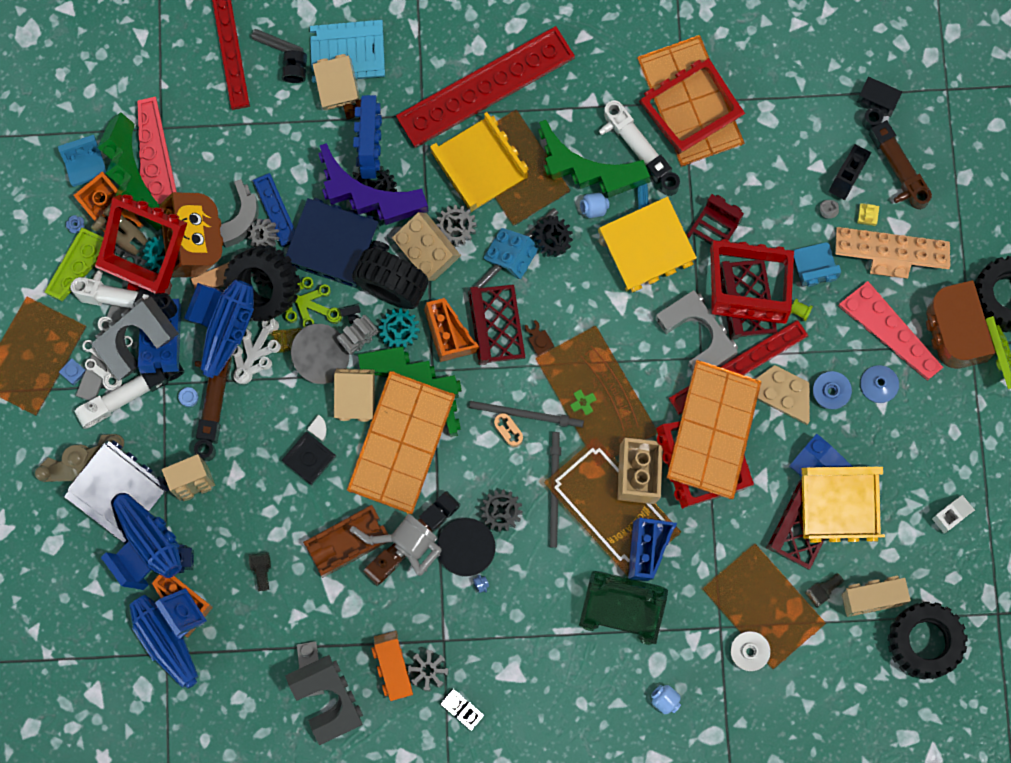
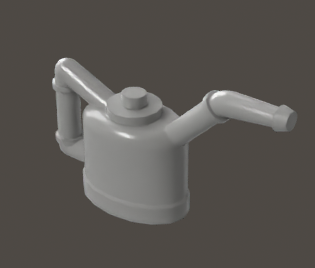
M409 513L393 534L368 536L355 526L350 528L351 533H354L367 544L374 545L394 542L396 544L394 547L397 549L396 554L401 558L405 555L418 576L423 575L441 553V548L434 543L438 537ZM429 548L432 552L427 556V558L422 562V564H420L418 559L421 558V556Z

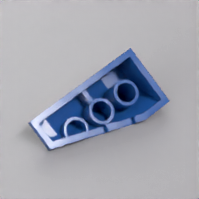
M816 434L789 467L802 477V468L853 466L828 442Z

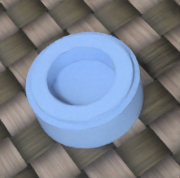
M187 387L180 391L179 401L183 406L193 407L197 404L199 396L193 388Z

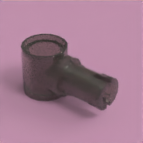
M269 552L249 554L250 570L256 574L258 592L270 590L267 574L269 569H271Z
M836 573L825 582H817L804 593L815 607L818 608L830 598L831 592L842 584L844 580L840 574Z

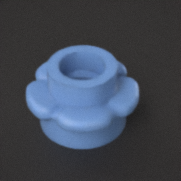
M76 215L71 216L69 221L66 222L67 229L71 233H79L80 229L84 228V219Z
M477 575L478 577L473 579L474 585L478 593H486L489 587L488 581L485 576Z

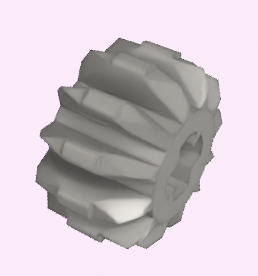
M258 219L257 223H251L253 229H248L251 235L247 238L252 240V246H276L274 240L280 239L276 236V233L280 232L279 229H275L277 224L271 222L270 219Z

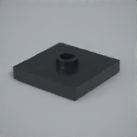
M306 431L281 461L312 486L335 459L336 455Z

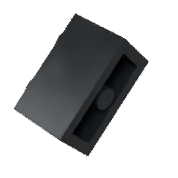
M868 76L857 103H860L866 109L877 107L883 112L884 116L891 117L902 91Z

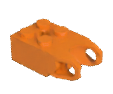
M102 171L73 196L94 221L100 215L108 221V217L103 214V211L112 203V198L115 197L118 188ZM104 197L105 200L101 203L100 198ZM122 208L121 214L125 219L132 221L140 229L144 226L140 222L138 214Z

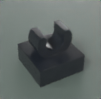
M359 303L340 307L341 315H348L349 324H353V321L356 319V313L361 312Z

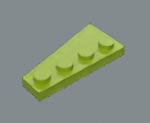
M81 228L47 286L45 293L63 302L72 292L70 286L73 280L85 277L96 265L103 237Z

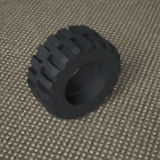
M259 245L239 253L229 262V268L225 269L224 276L226 279L223 280V286L227 288L235 279L252 285L251 272L253 267L263 270L272 281L273 294L271 299L260 296L253 288L254 310L251 318L254 321L260 322L262 320H271L293 306L292 304L298 298L296 294L300 291V285H297L300 278L299 275H296V266H292V260L289 256L285 257L283 251L280 249L275 251L273 246Z
M368 248L363 251L352 273L353 281L363 290L380 300L404 309L416 308L429 284L427 275L415 265L387 251Z
M1007 256L1006 259L1000 257L994 262L991 261L974 282L985 320L993 316L996 325L1000 326L1002 332L1011 330V309L1005 308L996 300L993 287L999 280H1011V256Z
M930 602L916 603L906 608L895 618V621L890 626V634H888V641H890L888 648L889 652H892L894 656L892 657L893 661L900 665L899 668L902 671H907L908 675L919 677V679H936L953 671L962 662L963 654L967 650L965 642L968 641V637L964 634L966 629L964 623L960 624V617L957 614L951 613L952 609L947 606L944 608L940 603L936 602L934 604ZM929 622L936 625L942 631L945 638V648L937 658L923 659L913 651L909 636L911 630L917 624Z

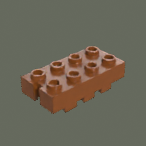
M373 505L303 542L322 578L386 544H367L350 532V528L355 526L368 536L388 535L385 527L378 525L377 522L380 521V518Z

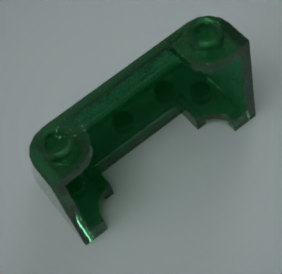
M593 571L590 576L579 626L585 630L594 631V629L599 628V625L638 634L637 637L643 644H656L668 590L659 585Z

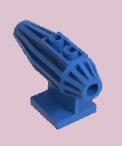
M237 279L225 290L201 283L197 284L184 318L207 327L200 368L203 371V375L210 378L218 376L237 346L241 344L254 310L252 285Z
M129 494L118 495L114 499L113 507L128 542L117 554L106 552L101 559L122 587L144 590L149 585L144 577L151 570L165 578H171L178 574L182 568L178 550L180 545L176 541V536L166 528L165 521L160 517H154Z
M185 588L160 598L156 602L147 595L134 600L129 605L132 629L151 659L155 660L182 688L187 687L189 689L197 684L196 679L199 676L183 637L190 630L203 625L207 620L187 589Z

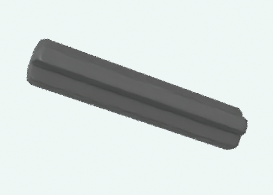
M254 29L251 35L253 40L283 52L290 50L304 52L302 47L258 29Z

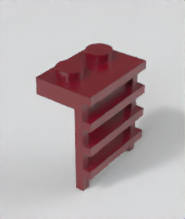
M711 194L704 210L688 232L687 238L690 239L691 235L694 234L711 245L713 239L696 229L700 225L718 237L730 240L741 223L744 213L738 206H731L726 203L723 197ZM703 217L710 218L730 232L728 235L724 234L703 221Z

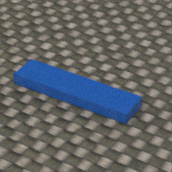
M268 173L254 179L253 182L269 219L277 224L275 229L280 230V232L276 233L280 238V244L282 247H285L291 243L295 229L272 176Z

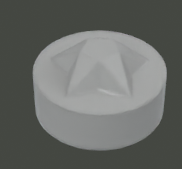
M825 200L820 204V214L824 218H834L838 215L839 205L836 201Z

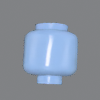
M600 192L586 194L583 200L580 201L581 212L588 218L602 217L606 214L607 209H609V200Z
M659 685L651 695L653 706L663 714L675 713L681 706L679 703L681 699L680 694L670 685Z

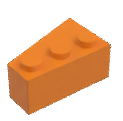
M159 574L152 583L160 598L186 588L204 617L213 608L175 576L165 578ZM196 628L190 630L185 636L188 638Z
M397 630L374 636L375 647H371L374 659L378 658L380 665L377 666L379 677H383L385 684L382 685L384 695L389 696L390 701L413 695Z

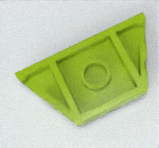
M992 316L986 318V322L992 337L994 350L998 356L996 364L999 371L1002 370L1007 388L1011 389L1010 347L1006 336L1000 326L996 325L995 318Z

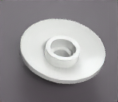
M751 631L744 632L734 639L731 645V657L734 663L742 670L756 671L767 664L770 658V646L761 634ZM748 648L752 649L753 655H747L746 650Z

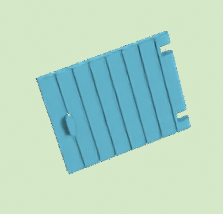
M383 20L310 26V32L317 34V36L310 37L312 72H314L313 64L317 63L318 60H332L337 55L346 54V56L349 55L352 59L356 79L385 77ZM312 76L313 83H317L315 76Z

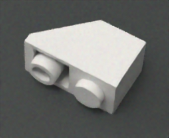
M962 495L935 515L932 520L945 534L975 511V509Z

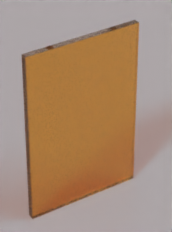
M517 109L497 121L498 129L500 132L502 130L508 137L507 142L510 146L513 145L519 154L517 157L520 161H524L529 169L527 171L528 178L495 197L513 226L571 191L562 177L552 180L551 175L547 176L544 165H546L545 158L548 156Z
M26 297L0 342V398L37 416L60 375L59 371L67 363L87 326L43 305L41 302Z
M756 544L751 546L746 552H743L739 558L703 588L704 592L741 634L751 631L765 637L770 646V658L767 664L772 669L776 668L782 661H785L790 654L826 624Z

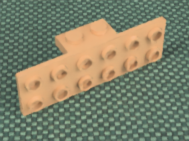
M837 227L835 254L872 259L870 274L908 279L911 265L950 269V242L842 227Z

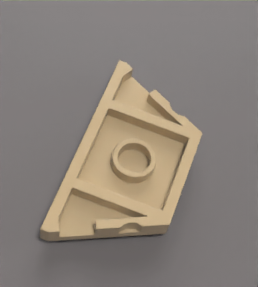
M776 365L754 379V381L760 382L756 400L805 425L809 424V382Z

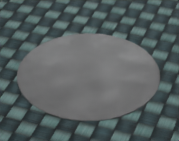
M312 324L300 330L293 340L291 357L294 367L303 378L316 384L331 383L334 381L336 368L346 369L348 366L349 353L337 339L338 335L341 334L333 327L325 324Z

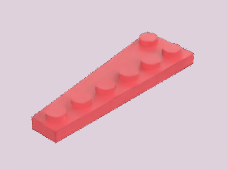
M155 96L137 101L140 141L139 158L140 176L151 195L160 205L172 192H177L158 102Z
M868 281L838 305L855 321L860 322L867 331L879 338L884 345L891 348L897 356L905 360L909 366L927 381L943 368Z

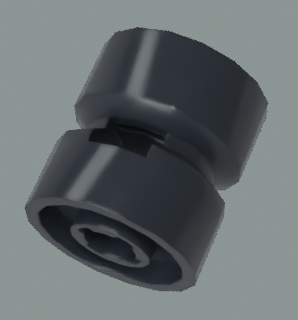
M297 50L285 51L282 62L284 65L282 68V80L288 83L305 82L306 69L304 67L307 66V54Z

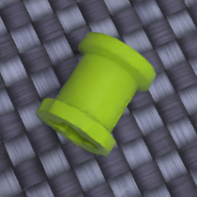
M796 298L791 307L790 315L793 313L803 318V321L806 322L813 306L800 303Z

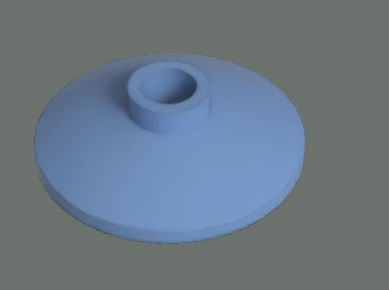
M877 365L870 367L864 372L860 386L862 393L867 399L875 403H885L892 400L897 394L899 380L893 370L886 366ZM878 380H883L884 385L880 386Z
M825 372L816 379L813 385L815 400L827 409L843 407L847 404L852 394L849 380L839 372ZM833 389L835 391V394L830 395L828 393V390Z

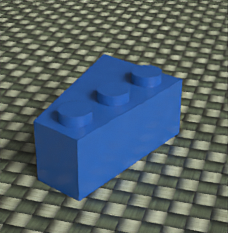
M638 518L633 521L628 579L639 581L654 579L663 558L662 555L669 544L671 534L677 523Z

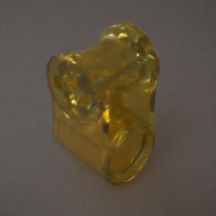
M302 329L273 331L271 334L274 340L281 344V349L277 353L290 351L295 336Z

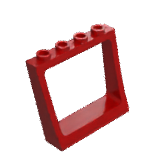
M709 58L703 62L701 60L694 62L690 65L692 69L687 72L685 69L675 74V79L672 81L669 78L659 84L660 88L657 90L651 88L644 93L645 97L639 100V103L678 154H681L745 114ZM706 69L731 111L685 140H680L650 104V100L698 71Z
M131 195L115 196L112 198L108 221L95 267L157 294L169 287L187 222L179 220V216L176 214H165L162 208L148 207V203L145 201H134ZM122 208L173 230L159 274L114 254Z
M727 239L713 240L710 247L712 314L786 324L792 307L794 251L785 250L781 246L768 248L764 244L753 246L748 245L747 242L731 243ZM719 254L783 263L785 265L783 300L774 301L722 293Z
M681 421L662 424L656 428L658 433L657 443L662 446L664 452L662 458L664 463L668 464V468L675 446L671 431L679 430ZM744 454L734 493L754 485ZM669 479L674 483V496L680 502L682 509L723 497L714 493L693 497L688 485Z

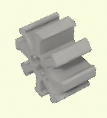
M363 315L360 319L356 318L350 327L346 326L343 329L344 333L338 335L337 339L346 351L352 355L355 351H360L365 343L369 344L373 340L372 337L377 335L379 331L366 315Z
M426 650L427 662L424 663L417 653L413 659L418 661L421 667L409 666L408 672L410 674L420 673L416 679L411 680L412 683L418 687V684L425 679V687L423 689L430 692V680L433 679L437 683L438 688H441L444 683L436 676L437 674L448 676L449 670L448 668L437 669L441 663L446 662L444 657L439 655V658L432 663V655L434 653L432 650ZM427 666L434 670L433 674L430 673V676L423 672L424 668L427 669Z

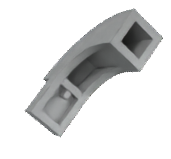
M241 179L234 182L241 200L240 212L233 220L221 224L220 234L223 237V243L226 248L236 245L250 235L248 229H253L251 223H257L259 206L255 194L251 195L248 185H244Z

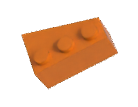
M442 298L426 302L424 311L439 361L443 362L477 353L478 344L474 342L469 335V331L459 321L458 316L446 299Z

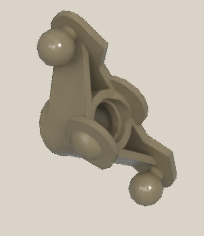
M117 434L101 435L98 445L91 449L86 445L69 446L62 454V461L59 462L48 457L35 470V477L43 482L74 481L106 440L110 442L116 441L122 446V450L125 444L124 439Z

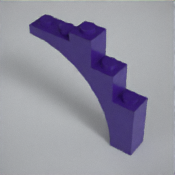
M327 143L319 145L321 152H318L321 164H326L327 169H324V173L328 180L324 182L325 188L322 191L325 200L329 199L331 205L349 199L352 209H356L358 215L377 209L379 219H384L385 225L413 217L418 212L425 213L429 211L422 188L408 192H389L366 186L352 178L339 166L332 156Z

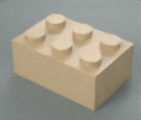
M418 212L392 237L413 265L427 275L428 281H435L461 257V254L427 213Z
M633 438L623 439L619 450L617 500L656 504L661 498L663 449L657 441Z
M199 454L161 469L169 490L179 500H190L194 497V494L199 492L201 494L207 493L212 490L211 487L216 486L208 465Z
M899 576L889 577L881 583L880 580L869 581L865 586H861L860 583L848 586L846 591L841 594L847 617L900 607L911 601L906 579H899Z

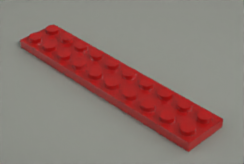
M555 26L396 115V119L414 148L572 61L575 59V55Z

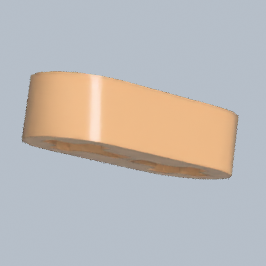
M507 414L497 415L494 420L497 431L509 446H520L523 442L522 432ZM499 419L508 420L506 422L507 430L503 425L498 426L500 424ZM510 431L513 433V435H519L518 442L510 441Z

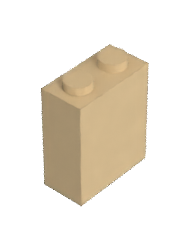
M337 55L332 60L320 59L317 63L313 64L321 105L325 111L343 107L345 104H355L356 100H360L352 59L349 55Z
M336 368L334 373V418H339L340 421L358 419L361 422L373 419L375 370Z

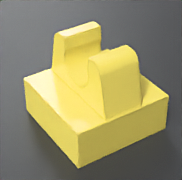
M860 204L857 224L876 226L879 206Z

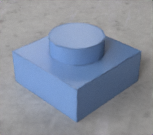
M71 358L59 373L72 385H75L84 376L86 370Z

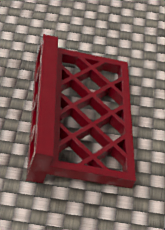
M764 260L732 263L730 261L721 262L722 293L741 296L736 291L737 285L741 284L748 290L744 297L751 292L759 299L771 300ZM754 265H760L761 273L759 276H756L749 269ZM734 267H739L744 271L741 278L733 274ZM746 273L755 279L751 287L742 281ZM756 282L763 285L764 292L762 294L753 289ZM726 316L730 340L738 339L739 337L777 333L776 322H770L771 329H764L759 325L760 320L756 323L752 319L744 318L742 320L741 318ZM745 320L754 326L751 331H743L742 324Z
M514 285L485 288L470 287L468 297L475 342L479 346L477 350L479 365L525 359ZM510 290L511 298L508 302L499 296L502 291ZM482 293H490L494 296L493 300L488 304L482 299ZM496 299L505 305L500 312L491 306ZM506 307L514 312L511 320L502 315ZM488 309L497 315L492 322L485 318V312ZM498 317L508 323L503 330L494 325ZM509 325L517 331L514 338L505 333ZM491 327L500 333L495 341L488 336V330ZM501 335L511 341L506 349L497 343ZM513 343L519 347L520 354L513 355L507 350ZM494 345L503 351L499 357H491L490 350Z
M801 479L766 549L776 552L810 570L825 538H822V542H818L813 546H810L809 540L805 539L807 548L797 549L794 539L803 537V534L793 537L791 528L799 523L803 533V520L800 515V510L803 508ZM791 540L794 552L787 553L781 550L784 543ZM808 550L810 555L808 563L801 561L799 552Z

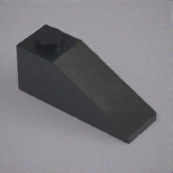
M855 144L828 192L846 200L872 152Z

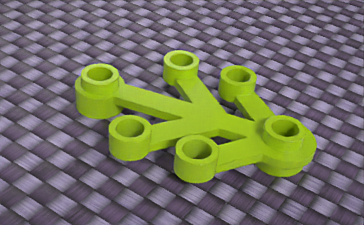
M305 277L297 285H300V290H309L313 288L314 282L312 278ZM306 281H311L309 286L304 285ZM323 284L318 290L302 296L297 295L298 298L295 303H297L303 318L304 328L308 321L315 324L310 318L307 308L327 316L331 324L341 322L342 315L338 308L329 309L311 301L322 296H329L331 289L328 285ZM323 288L328 289L327 293H322L321 291ZM292 307L286 311V319L289 323H294L298 319ZM332 312L337 313L335 318L331 317ZM294 314L295 318L290 320L288 316Z

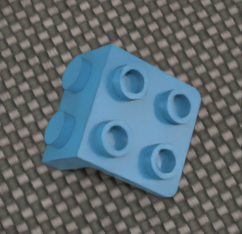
M94 135L58 146L67 169L70 184L73 187L90 182L102 171L106 173L102 153L97 148L98 143Z
M501 228L486 252L484 259L487 262L506 268L515 278L521 279L539 248L535 247L536 244L529 236Z
M821 243L794 250V261L801 287L815 286L824 281L833 282L839 278L841 269L839 265L835 266L829 243Z

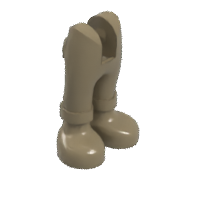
M111 204L103 211V214L107 217L109 216ZM121 214L119 227L125 234L118 230L116 244L128 253L136 256L139 251L133 244H130L132 239L135 237L144 246L148 240L134 224L125 219ZM100 215L91 228L94 231L100 229L105 231L107 225L106 218Z

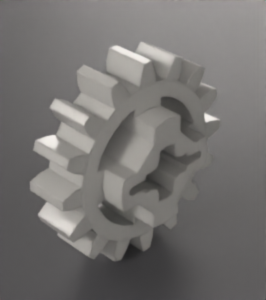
M454 205L452 210L448 206L446 213L441 211L442 218L437 217V221L440 224L436 225L451 243L455 242L456 247H458L459 242L465 245L466 239L472 240L470 234H476L473 228L477 227V223L473 222L475 216H470L471 210L465 212L464 206L457 209V205ZM467 220L469 222L468 230L464 227ZM445 221H446L447 224H448V227L446 228V231L444 230V223H445ZM453 224H456V225L459 224V225H460V228H458V227H454V228H453Z

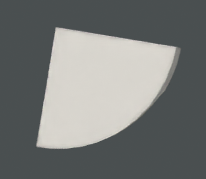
M318 415L307 430L323 442L326 438L327 428L323 418Z

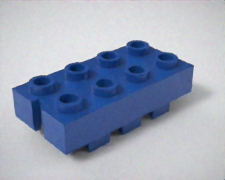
M362 95L361 107H355V117H360V122H354V132H357V137L353 139V147H357L356 167H360L362 179H376V171H380V160L377 159L381 155L379 141H381L380 126H382V115H378L381 114V105L377 103L376 95Z
M172 299L178 310L174 317L168 319L179 334L168 344L157 349L146 333L140 329L138 353L140 374L156 373V368H162L163 372L179 371L181 304L179 299Z

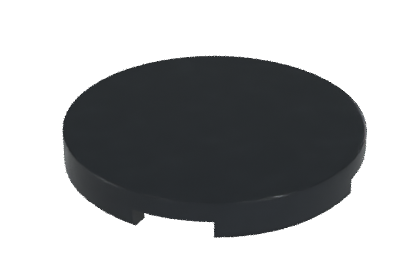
M461 518L449 523L442 530L437 543L441 548L439 559L443 566L452 574L461 577L482 573L490 566L495 556L496 546L492 532L485 524L471 518Z

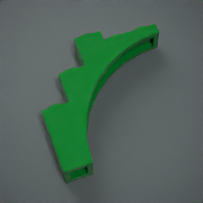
M120 112L109 121L97 147L111 159L105 174L119 185L115 196L131 195L134 201H145L148 203V207L159 208L158 202L144 184L135 163L132 149V133L135 124ZM142 217L157 231L162 228L161 224Z
M547 120L539 122L540 129H538L541 140L545 139L547 145L544 148L547 156H549L545 158L546 165H544L547 176L551 175L552 180L571 174L574 184H579L580 189L600 182L601 191L606 193L608 198L650 183V175L644 160L618 165L602 164L587 160L562 144L552 132Z
M403 347L358 354L360 369L375 370V376L389 377L390 371L455 394V398H459L458 392L462 391L460 380L456 381L455 375L432 379L436 377L434 366H430L429 361L407 365V363H410L409 353L404 352ZM456 400L453 401L446 421L450 437L458 436L457 430H461L459 419H455L454 412L457 411Z

